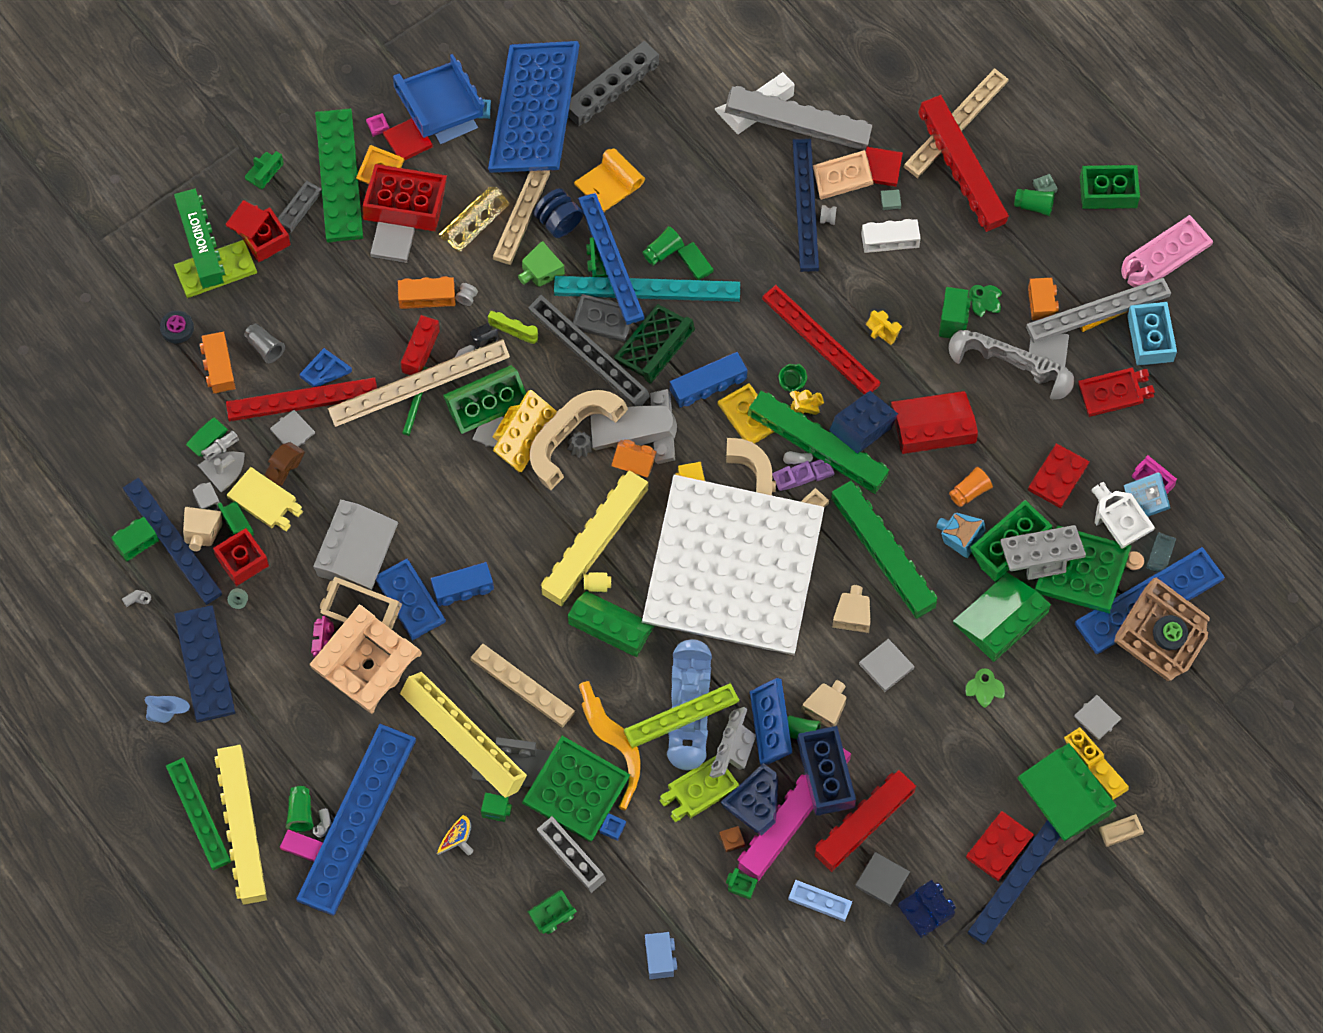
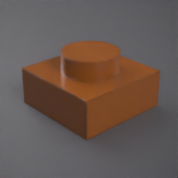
M739 826L719 832L726 852L745 846Z

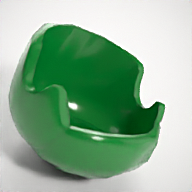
M787 364L780 370L778 375L779 385L788 392L801 390L807 381L806 370L800 364Z

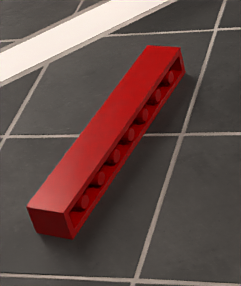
M939 95L922 102L919 108V116L921 120L925 121L928 133L931 136L933 135L936 147L943 153L944 161L947 166H950L954 179L959 182L962 194L968 198L971 210L977 214L980 226L984 227L987 232L1006 224L1009 215L943 97Z

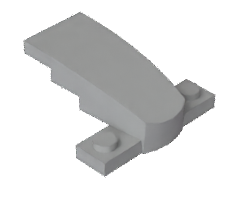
M666 389L650 393L651 406L627 407L626 413L616 423L602 414L591 415L592 448L599 450L613 446L616 449L620 440H631L639 446L654 442V450L657 451L655 456L657 464L675 461L674 438L677 432V423L672 413L670 391Z

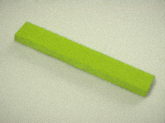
M730 683L624 729V734L631 748H635L739 702V698Z

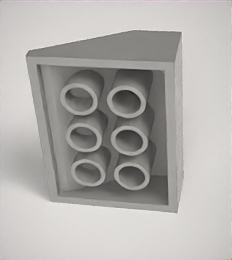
M340 500L313 566L318 577L334 580V577L372 590L398 522L362 505Z

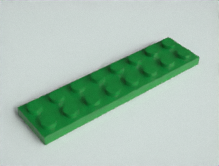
M352 109L315 112L326 241L336 242L364 239L358 179H356L358 172Z

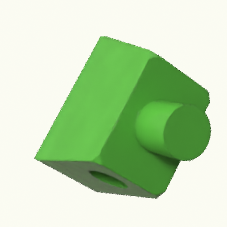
M542 241L522 260L524 272L519 274L518 278L523 285L532 280L537 286H542L555 280V276H563L565 274L564 265Z

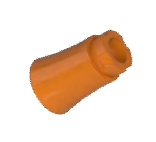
M976 467L949 492V495L956 505L962 507L965 503L968 504L980 494L993 488V484L981 468Z

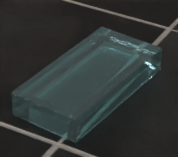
M1157 533L1147 569L1160 572L1167 568L1176 538Z

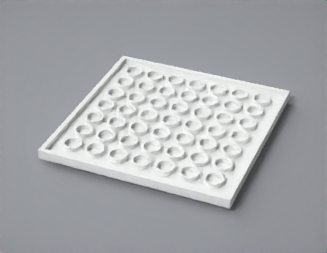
M674 475L642 623L794 655L824 507Z

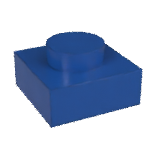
M608 813L600 833L618 841L626 821Z

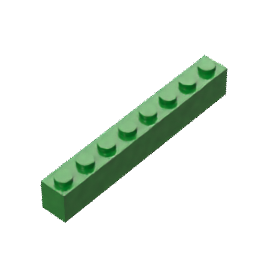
M760 391L750 405L748 416L804 451L811 453L817 459L823 460L825 464H829L833 469L872 493L876 494L888 477L889 469L885 464L876 462L865 452L857 454L832 432L829 433L819 423H813L808 420L804 414L795 412L788 404L779 402L772 394Z
M849 481L832 491L831 500L914 617L918 619L935 609L937 603L935 592L928 589L926 580L916 572V567L912 560L906 558L902 546L896 544L892 532L889 529L886 530L882 518L874 513L870 501L865 500L862 496L860 487Z

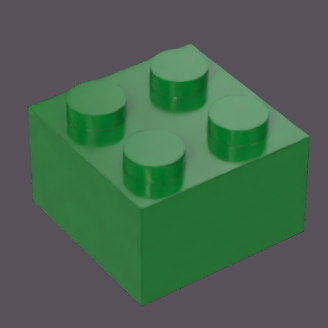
M946 287L939 337L951 339L956 332L966 330L971 297H968L969 290Z

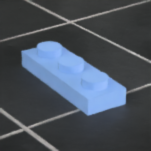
M795 880L788 898L789 901L844 922L852 905L850 900Z

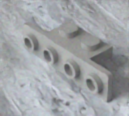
M745 707L733 710L729 715L727 727L723 732V739L717 749L718 753L715 761L711 766L710 777L712 778L724 775L729 763L739 770L744 769L756 735L742 725L747 712Z

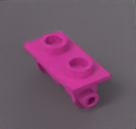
M322 616V619H317L314 623L313 637H319V639L312 641L311 653L313 657L319 654L332 638L334 632L333 622L325 616Z

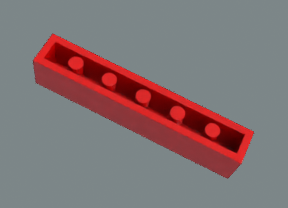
M900 770L895 774L893 772L889 774L885 779L886 783L881 787L877 786L871 792L872 796L868 800H862L857 806L858 809L854 813L850 812L843 819L844 823L840 827L835 826L830 831V836L826 840L822 839L815 846V857L831 872L915 793L916 785Z

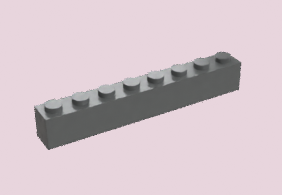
M542 295L528 307L532 316L633 407L642 406L648 400L650 395L646 388Z

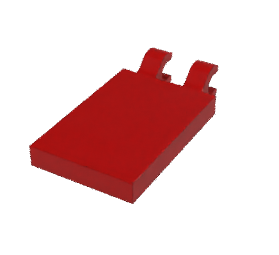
M1132 367L1078 381L1088 417L1143 404V398H1153V393H1155L1153 385L1140 389L1138 382L1149 381L1148 370L1143 369L1134 372Z

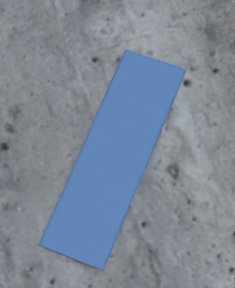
M473 119L435 135L440 144L477 129L478 126Z

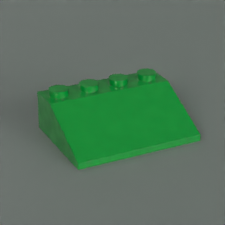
M1006 573L953 620L952 623L995 662L1048 614L1051 604L1036 590L1011 574Z
M1070 743L1055 750L1017 777L1064 841L1109 817L1116 808V804Z

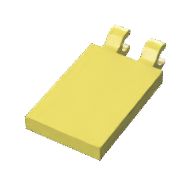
M252 467L249 468L227 494L228 499L233 502L236 501L241 508L270 528L277 525L284 531H287L291 525L289 524L290 521L283 517V515L287 511H290L296 517L303 513L302 507L294 503L296 498Z

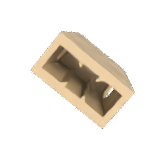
M185 507L184 542L189 544V548L193 551H199L201 545L211 546L222 527L221 511Z
M853 585L851 586L850 594L842 593L834 615L832 628L869 633L870 601L868 596H862L863 588L861 586Z
M838 680L835 681L832 687L823 683L803 703L802 712L816 721H821V724L828 728L836 726L846 704L847 697L841 694L846 686Z

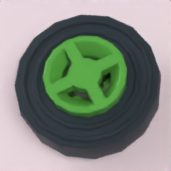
M1164 616L1157 620L1153 627V638L1162 649L1176 650L1182 647L1187 640V626L1177 616Z

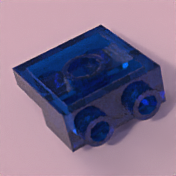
M933 880L916 889L915 893L898 903L899 908L921 938L955 915V904L950 898L946 900L942 894L944 893L942 886L938 882L934 883Z

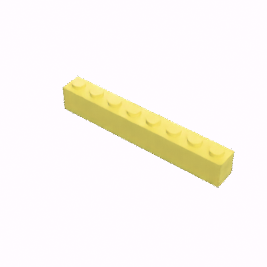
M630 470L626 475L620 477L615 490L612 489L608 493L607 501L599 505L595 517L587 521L586 529L583 533H579L576 536L574 545L566 549L562 561L554 565L553 573L550 577H546L541 584L542 595L559 606L564 604L582 580L584 574L587 573L648 491V482Z
M422 672L409 676L400 693L407 702L476 768L500 794L506 798L517 793L527 775Z
M241 745L217 749L218 756H215L216 768H220L221 774L218 775L219 786H223L224 793H220L222 805H226L227 809L226 812H223L225 824L229 823L230 830L226 832L228 842H232L233 849H229L231 861H235L236 868H232L234 880H238L239 887H235L237 899H241L243 905L266 901L267 896L243 750Z

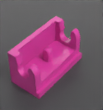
M1148 455L1132 474L1135 480H1139L1158 472L1161 473L1167 494L1174 488L1177 478Z

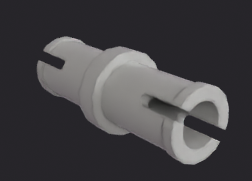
M231 431L220 440L216 439L214 444L201 451V453L204 455V459L209 462L218 454L226 452V449L238 442L239 438L234 431Z

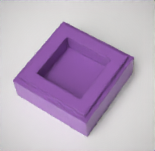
M823 460L810 463L816 477V482L834 475L832 467L827 463L825 464Z

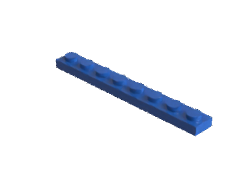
M596 193L578 198L626 325L644 320V314Z

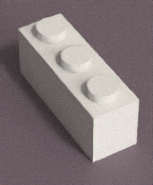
M905 219L903 221H886L884 223L870 222L862 225L861 235L864 253L919 248L920 233L918 220Z

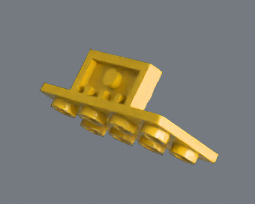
M528 390L520 405L510 406L492 437L498 441L493 451L518 472H523L530 460V449L535 437L543 429L544 425L556 415L557 411L535 392Z

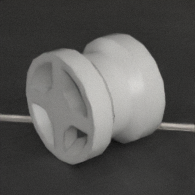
M822 205L820 223L829 222L831 225H835L837 207L827 208L826 205Z
M462 283L459 288L460 292L456 294L455 299L463 305L471 306L474 301L473 297L477 295L478 290L470 284Z

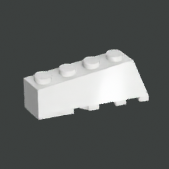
M782 72L756 91L769 97L777 96L781 100L787 101L794 96V83ZM726 104L715 108V111L737 134H740L757 122L724 113Z

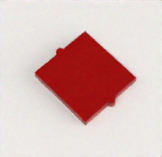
M243 200L225 225L236 231L238 235L241 234L252 240L269 217V213L259 209L257 205L254 206Z

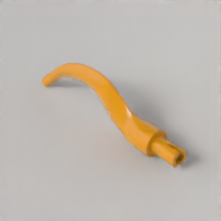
M586 681L579 684V688L584 699L581 705L589 725L601 740L620 750L627 762L630 774L629 783L619 805V808L625 811L637 787L640 776L638 747L631 748L624 734V728L606 715L600 698L594 696L590 682Z

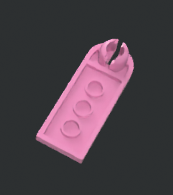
M1189 215L1127 256L1122 264V276L1124 279L1128 278L1127 283L1133 287L1161 279L1213 244V240Z

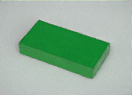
M694 242L678 250V255L697 280H701L713 273V268Z

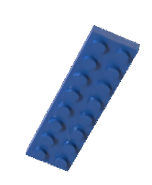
M1201 547L1117 596L1110 614L1094 610L1076 620L1075 626L1097 655L1116 644L1114 640L1118 630L1144 588L1153 578H1158L1187 601L1223 581L1224 575L1204 548Z

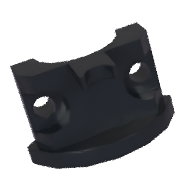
M489 323L470 331V336L478 348L483 347L490 339L496 342L499 338L497 329H491Z

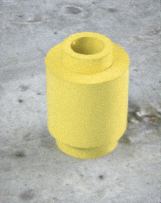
M589 572V574H584V590H589V592H607V588H611V576H607V573Z

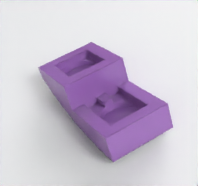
M809 461L792 468L787 466L772 473L779 491L791 489L816 480Z

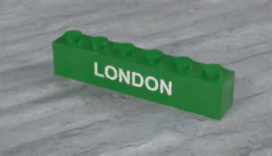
M196 188L174 194L202 289L223 284L222 276L226 274L223 264H218L221 258L219 251L214 250V247H217L214 236L210 237V233H213L210 222L206 223L205 221L208 219L206 209L201 208L204 205L202 196L197 195Z

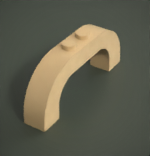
M592 390L577 395L557 411L556 415L537 434L530 449L532 468L543 485L552 490L564 478L560 469L551 462V455L554 449L587 416L602 414L616 423L628 410L623 399L608 391Z
M727 438L726 463L748 466L756 476V492L772 496V492H776V481H772V467L765 452L750 441Z

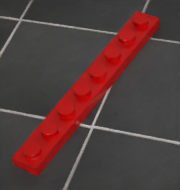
M777 285L762 296L764 302L863 394L869 391L873 392L880 386L881 382Z
M368 378L226 401L228 420L230 422L291 412L293 410L298 411L340 404L377 389L376 379Z

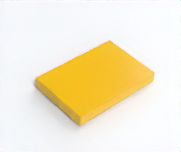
M750 383L719 400L718 405L742 439L755 444L774 433V431L748 416L749 407L758 396Z

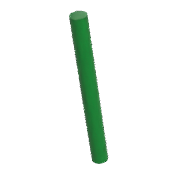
M423 392L413 397L403 429V435L410 436Z

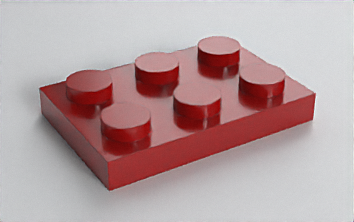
M1056 443L1029 485L1028 491L1062 508L1090 461Z
M1001 811L966 855V858L996 881H999L1033 838L1034 834Z

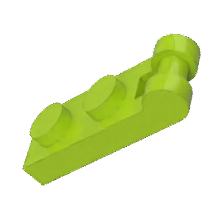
M491 311L489 313L488 323L490 326L531 344L538 341L536 326H525L519 320L509 319L500 312Z

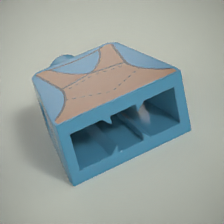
M955 513L949 521L940 518L937 523V528L942 530L941 534L944 543L966 558L972 552L970 547L986 532L984 520L960 513Z

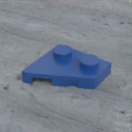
M323 348L300 373V378L312 387H318L351 373L352 368Z

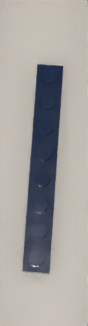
M793 139L800 272L819 271L811 139Z
M140 478L124 486L123 490L141 516L145 517L156 532L159 541L203 602L207 605L220 597L222 592L187 543L184 542V539Z
M1049 820L1046 821L968 931L970 936L983 945L986 944L1061 838Z

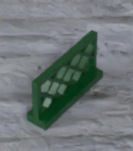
M657 304L614 356V360L645 378V381L652 384L694 332L693 320L689 317L683 318ZM659 311L666 315V318L655 320V316ZM678 321L680 324L678 327L670 328L669 322ZM667 323L668 329L657 331V324ZM654 325V332L644 333L646 327ZM669 333L667 340L659 342L658 335ZM656 336L657 342L646 344L645 338ZM643 339L644 345L633 347L635 340ZM658 347L656 354L648 355L647 349ZM645 350L646 356L635 358V351ZM632 352V359L624 360L621 358L625 353ZM647 360V365L643 370L637 367V362Z

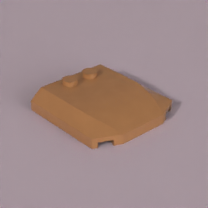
M1153 578L1144 588L1118 630L1114 642L1164 679L1170 681L1189 670L1208 639L1207 622L1210 617L1158 578ZM1173 615L1185 622L1188 629V637L1182 647L1169 651L1162 649L1156 644L1153 638V627L1160 618Z

